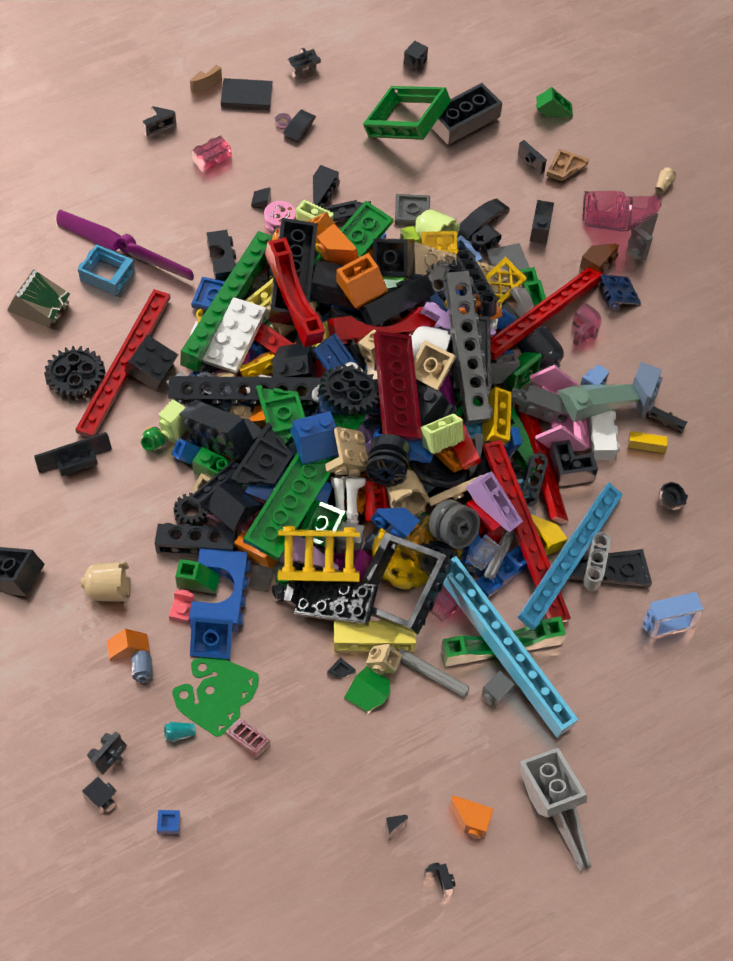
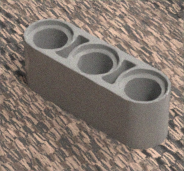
M604 532L594 535L583 580L585 588L590 591L600 588L605 573L611 538Z

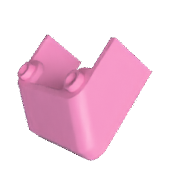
M556 365L530 376V379L540 388L558 394V390L579 385ZM567 416L568 419L565 423L554 421L551 423L552 429L536 435V439L548 449H550L551 443L570 440L573 451H584L591 447L588 418L573 422L571 417Z

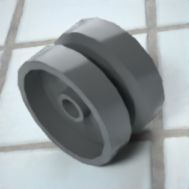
M445 500L439 503L430 516L429 530L433 538L455 549H463L469 546L479 533L480 518L477 512L455 500Z

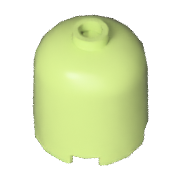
M430 209L417 217L415 230L417 233H420V236L421 232L457 231L458 236L460 224L456 222V219L437 210Z

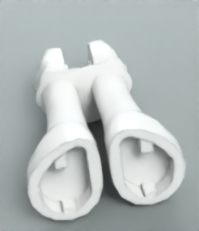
M330 477L335 493L336 508L347 513L343 522H346L347 517V523L358 524L357 492L358 489L365 486L366 478ZM345 487L347 488V510H345L344 504Z

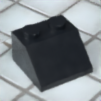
M302 343L279 346L272 360L273 377L317 378L316 355L312 351L315 345L304 347Z

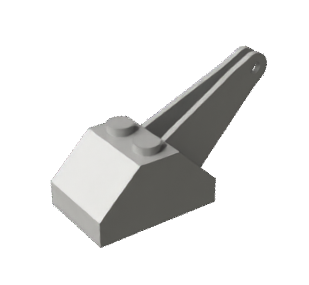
M556 748L520 761V771L529 798L536 811L542 816L553 817L579 871H584V865L587 869L591 868L576 809L577 806L587 803V794L560 749ZM563 811H566L575 842L561 813Z

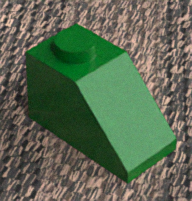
M553 87L536 96V108L546 117L571 118L573 116L572 103Z

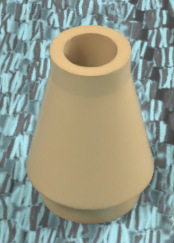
M671 168L661 170L655 190L663 194L675 181L676 172Z

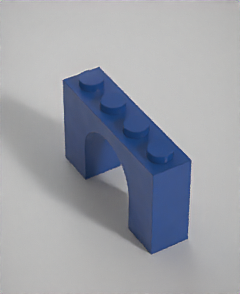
M200 548L198 562L218 573L220 577L229 580L234 586V591L229 598L218 603L192 601L189 616L190 628L192 616L233 619L234 632H238L239 625H243L244 613H241L242 607L246 606L244 589H248L249 578L246 577V573L251 570V560H248V553Z

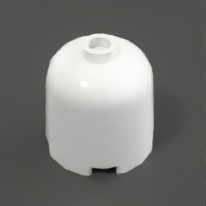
M427 326L418 327L413 335H411L414 359L424 340L449 352L448 344L452 339L451 331Z

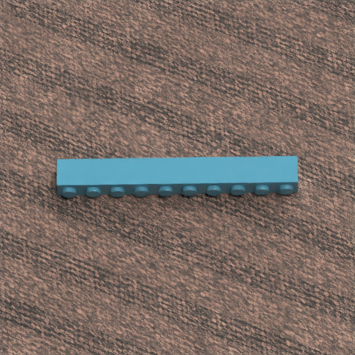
M457 556L451 559L453 561L450 568L451 572L446 576L443 585L556 738L573 728L578 718Z

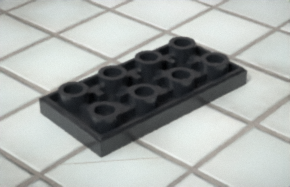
M302 581L294 614L297 616L369 626L378 586L350 581Z

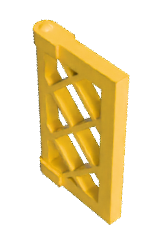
M507 257L502 259L485 276L490 285L498 286V294L495 295L499 297L497 302L499 303L500 301L501 304L511 295L510 291L513 287H520L527 280L526 276ZM505 265L508 268V272L500 271V268ZM494 274H497L498 282H492L489 279ZM501 275H509V283H501ZM512 276L519 280L516 284H513ZM501 286L509 287L510 290L503 295Z

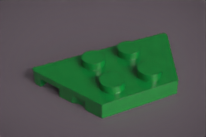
M257 385L256 390L266 424L268 422L271 423L273 431L277 436L280 435L284 445L293 440L290 431L293 420L305 418L298 392L283 391L278 388H274V390L264 389L263 386Z

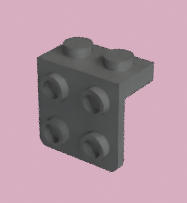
M656 212L651 215L648 214L642 222L636 223L631 228L627 252L641 263L647 260L653 239L652 234L658 217Z

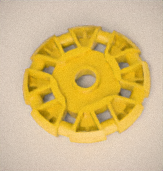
M416 525L405 538V540L421 545L424 541L425 544H430V540H433L426 530L419 528V525ZM382 528L379 530L378 537H375L373 541L372 556L375 555L384 537L385 531ZM397 546L382 578L390 581L394 587L411 589V587L419 588L426 584L429 576L419 569L417 552ZM401 550L407 553V560L401 557ZM392 569L398 572L396 576L392 574Z

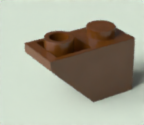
M616 243L592 245L582 256L580 268L586 270L589 267L600 273H605L609 264L617 259L619 245Z

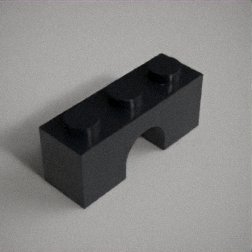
M227 229L206 232L210 257H221L212 260L214 278L226 281L236 266L234 262L236 260V252L231 249L233 247L232 236L228 235Z

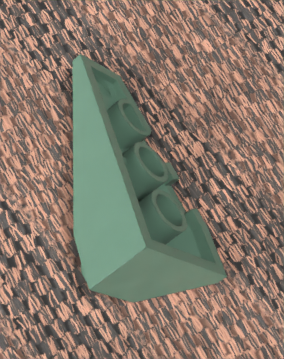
M633 384L573 385L557 392L573 422L640 401V397Z

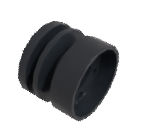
M383 434L375 437L370 445L366 466L367 477L372 482L381 486L390 487L402 484L406 479L411 452L409 443L404 438L392 434Z

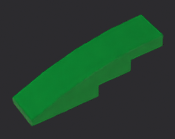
M511 406L510 429L518 427L522 445L512 456L522 470L526 471L529 457L534 453L523 424ZM535 475L529 476L530 481L534 480Z

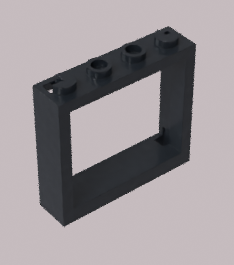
M385 532L361 583L379 585L397 546L438 560L409 621L375 607L372 610L371 616L418 635L422 626H425L428 613L434 607L435 599L443 588L446 576L451 572L450 568L453 561L445 554Z

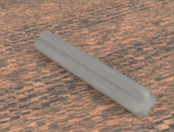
M514 529L510 532L505 530L484 573L486 578L490 580L495 578L515 536Z
M404 649L398 651L402 654L400 661L463 697L467 695L469 686Z

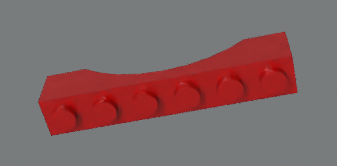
M286 237L268 241L265 255L303 346L307 347L322 343L325 329L319 315L311 308L302 291L294 265L293 254Z
M423 307L411 310L406 317L391 326L377 327L367 325L352 316L328 319L327 325L329 337L336 333L341 342L347 344L348 340L354 339V343L361 341L372 330L413 335L418 327L427 326L434 328L436 321L421 314Z

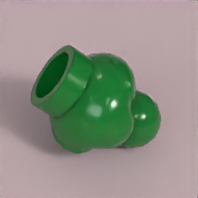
M158 427L147 428L142 434L141 445L146 450L156 451L165 444V437Z

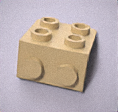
M337 427L334 429L339 457L325 464L326 471L336 475L357 477L366 470L369 457L365 437L361 431Z

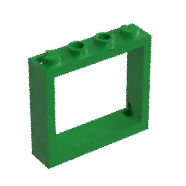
M391 86L364 121L363 126L368 137L424 140L451 102L446 87ZM398 102L431 103L418 122L385 121Z

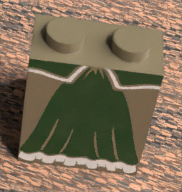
M33 269L15 294L7 311L49 327L51 322L55 324L60 317L58 313L60 309L65 310L70 301L67 299L70 293Z

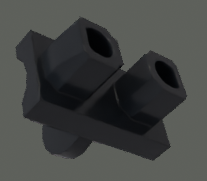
M301 48L299 50L300 54L287 58V62L296 76L302 74L303 69H316L317 64L321 63V59L317 56L314 49L306 51L305 48Z
M114 732L113 735L105 733L100 741L103 745L101 749H91L87 754L89 760L101 774L115 762L122 764L124 761L121 754L125 751L124 749L127 745L117 732Z

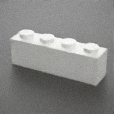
M615 410L588 418L591 453L594 454L595 460H615L617 452H620V442L616 441L618 427L614 425L616 420Z

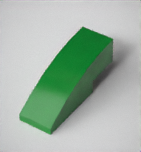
M535 267L521 269L519 271L526 276L527 280L520 288L527 289L535 307L546 299L542 282L538 280Z

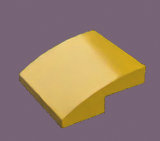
M457 231L421 232V245L457 254Z

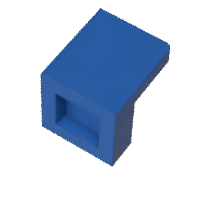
M178 437L171 454L178 460L193 465L192 461L202 447L199 444H194L189 440Z

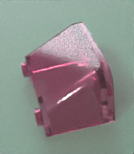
M616 190L584 191L582 221L587 227L626 232L657 213L661 207L662 196H626L624 192Z

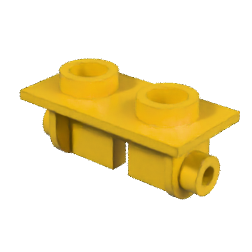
M268 354L257 359L258 363L256 364L254 361L243 364L239 369L243 377H257L260 374L268 375L273 373L272 360L274 354Z

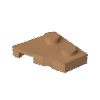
M559 148L546 176L564 181L586 167L589 159Z

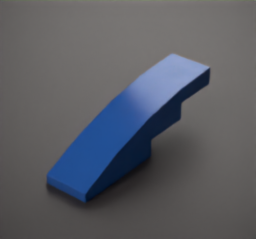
M520 545L505 555L493 580L483 575L475 581L487 598L502 589L528 568Z

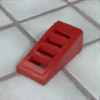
M366 481L365 520L371 521L370 518L378 508H388L385 486L378 485L372 481ZM373 486H378V490H373Z

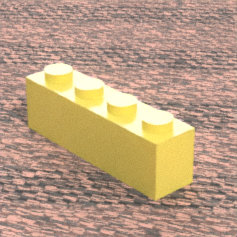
M334 621V651L370 652L372 646L390 644L397 651L404 649L408 652H415L416 634L386 621H370L369 626Z

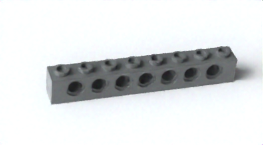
M469 271L446 273L443 281L454 355L456 356L455 363L464 424L486 423L491 419L493 410L488 402L490 390L489 387H486L485 382L487 371L486 368H483L482 362L484 361V351L480 349L482 338L481 332L477 329L479 317L474 309L476 297L472 295L471 289L473 288V278L469 276ZM456 290H462L464 292V296L458 295ZM459 308H465L467 314H462ZM462 326H467L470 332H464ZM464 344L471 345L473 350H466ZM467 363H473L475 365V369H470ZM470 381L477 382L478 388H473L470 385ZM473 399L479 400L481 406H475L473 404Z

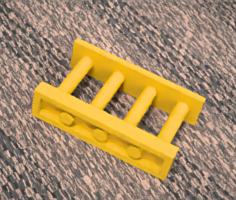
M283 526V530L278 531V535H285V566L282 567V570H278V580L359 582V571H355V568H353L354 537H360V531H356L355 527H344V531L295 530V526ZM293 536H305V567H303V570H295V567H293ZM313 536H326L325 567H323V571L315 570V567H313ZM334 536L346 537V558L343 571H335L333 567Z

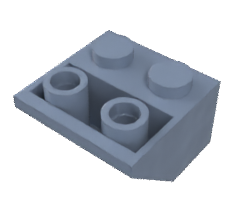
M640 362L633 382L640 401L633 403L639 415L645 418L647 412L651 413L663 377H660L662 369Z

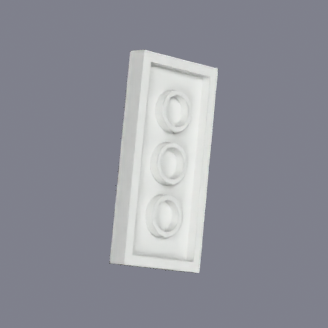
M233 297L203 358V362L237 374L266 316L267 308Z

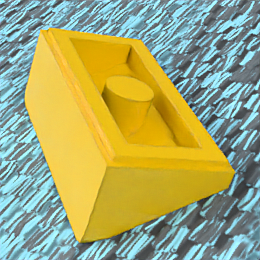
M635 431L629 432L628 448L666 453L668 446L667 436Z

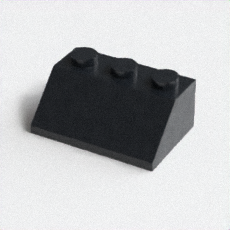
M317 260L312 277L310 300L360 311V308L356 309L336 282L337 269L344 265Z

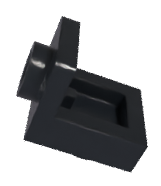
M446 863L428 865L424 871L425 879L437 876L443 897L452 895L453 887H456L453 874H449Z

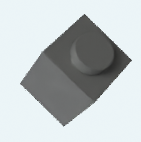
M499 671L483 687L482 696L484 701L497 709L513 693L515 684Z

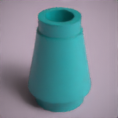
M169 721V724H164L165 740L175 742L195 736V724Z

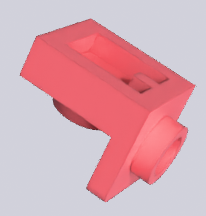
M175 590V599L169 614V620L189 624L191 603L195 601V596L188 590Z

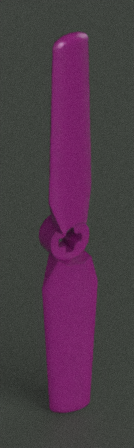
M61 209L57 212V225L99 246L113 251L120 249L124 253H129V255L175 275L190 281L194 279L191 269L137 245L135 239L129 234L121 236L107 227Z

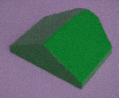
M366 666L354 678L344 699L369 713L372 709L384 704L389 697L390 680L374 673L371 668Z

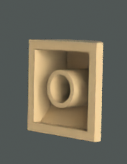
M424 340L414 359L416 379L439 391L456 356Z

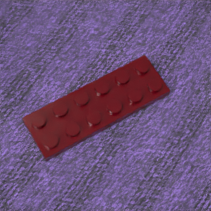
M376 331L373 336L383 434L397 435L405 440L420 441L422 439L412 337L411 335Z

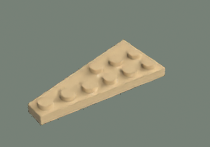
M415 242L414 274H427L426 269H431L433 263L437 265L439 260L444 263V260L448 259L449 264L452 260L456 262V254ZM477 261L485 276L494 268V266ZM500 268V271L508 272V270ZM494 274L489 281L498 282L497 274ZM501 275V283H509V275ZM512 276L513 284H516L519 280ZM434 282V287L440 290L439 284ZM490 285L494 293H498V286ZM501 286L502 293H507L510 290L509 287ZM444 289L442 292H440L438 295H443V294H445V289Z

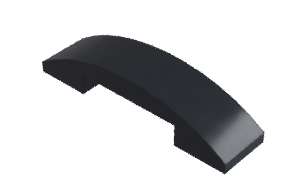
M497 198L484 203L460 223L457 237L462 235L470 242L473 234L494 218L499 219L510 208Z

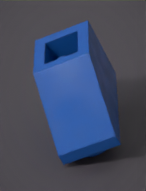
M378 508L370 518L378 528H382L385 532L405 539L420 521L406 508Z

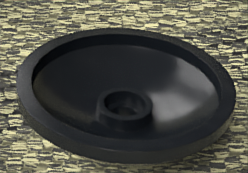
M433 455L430 463L410 461V467L417 477L434 487L453 488L464 483L467 477V470L462 469L453 472L435 455Z

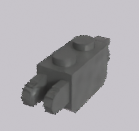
M534 385L528 386L526 390L513 388L510 391L512 392L511 402L519 405V411L549 423L554 421L565 423L568 419L567 416H570L564 404L561 403L562 399L558 394Z

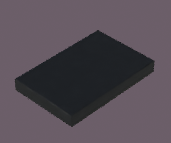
M224 78L221 106L270 109L273 81Z

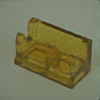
M428 515L421 519L405 540L421 545L424 541L425 544H429L430 540L433 539L429 530L430 516ZM398 546L412 562L416 561L419 553Z

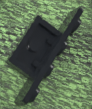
M107 432L34 455V459L39 473L58 467L61 476L71 475L76 471L89 469L97 465L98 461L95 455L111 450L112 447Z

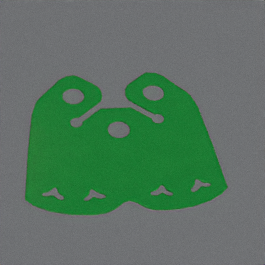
M196 658L191 662L192 674L195 677H204L213 672H216L217 676L202 680L196 689L199 700L198 704L194 703V691L190 684L175 687L172 695L177 709L183 715L214 736L219 737L225 734L239 719L240 706L247 704L253 698L258 687L259 676L258 673L225 659ZM204 663L207 668L205 671H199L198 665ZM251 678H253L252 685L248 682ZM207 686L214 687L212 694L206 693L205 689ZM181 691L188 692L186 699L180 698L179 694ZM242 692H248L247 694H245V697L242 698ZM232 712H234V714L231 716V720H230L228 714H231ZM219 725H225V727L218 731Z

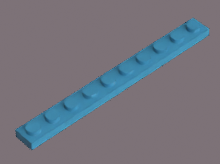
M609 482L603 487L517 616L531 630L538 626L589 548L594 535L600 531L623 496Z

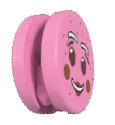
M285 201L270 203L264 210V224L266 228L273 233L276 227H280L281 218L295 220L296 211L294 206Z

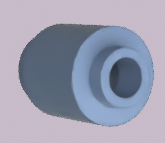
M147 651L135 652L131 658L132 678L139 683H145L153 677L152 657Z

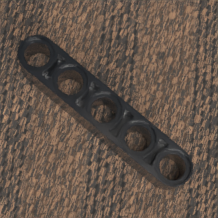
M468 250L457 252V272L469 271V276L473 278L472 295L476 297V307L482 316L493 317L497 313L494 291L472 252Z

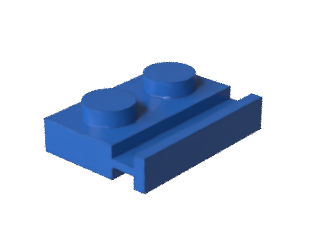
M333 333L312 350L328 372L330 367L335 370L336 365L341 368L343 364L349 362L356 363L336 333Z

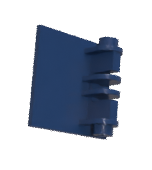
M600 275L602 278L600 287L606 299L609 300L610 308L618 310L621 303L642 304L629 277Z

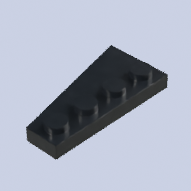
M643 549L608 553L602 582L651 587L652 581ZM589 556L581 558L570 575V579L584 580Z

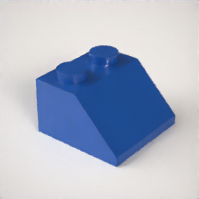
M331 411L293 420L290 431L303 465L339 456L334 429L337 427Z

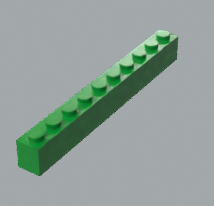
M261 231L256 233L181 349V366L196 372L199 370L233 297L243 300L267 262L266 248L268 241H271L273 236Z

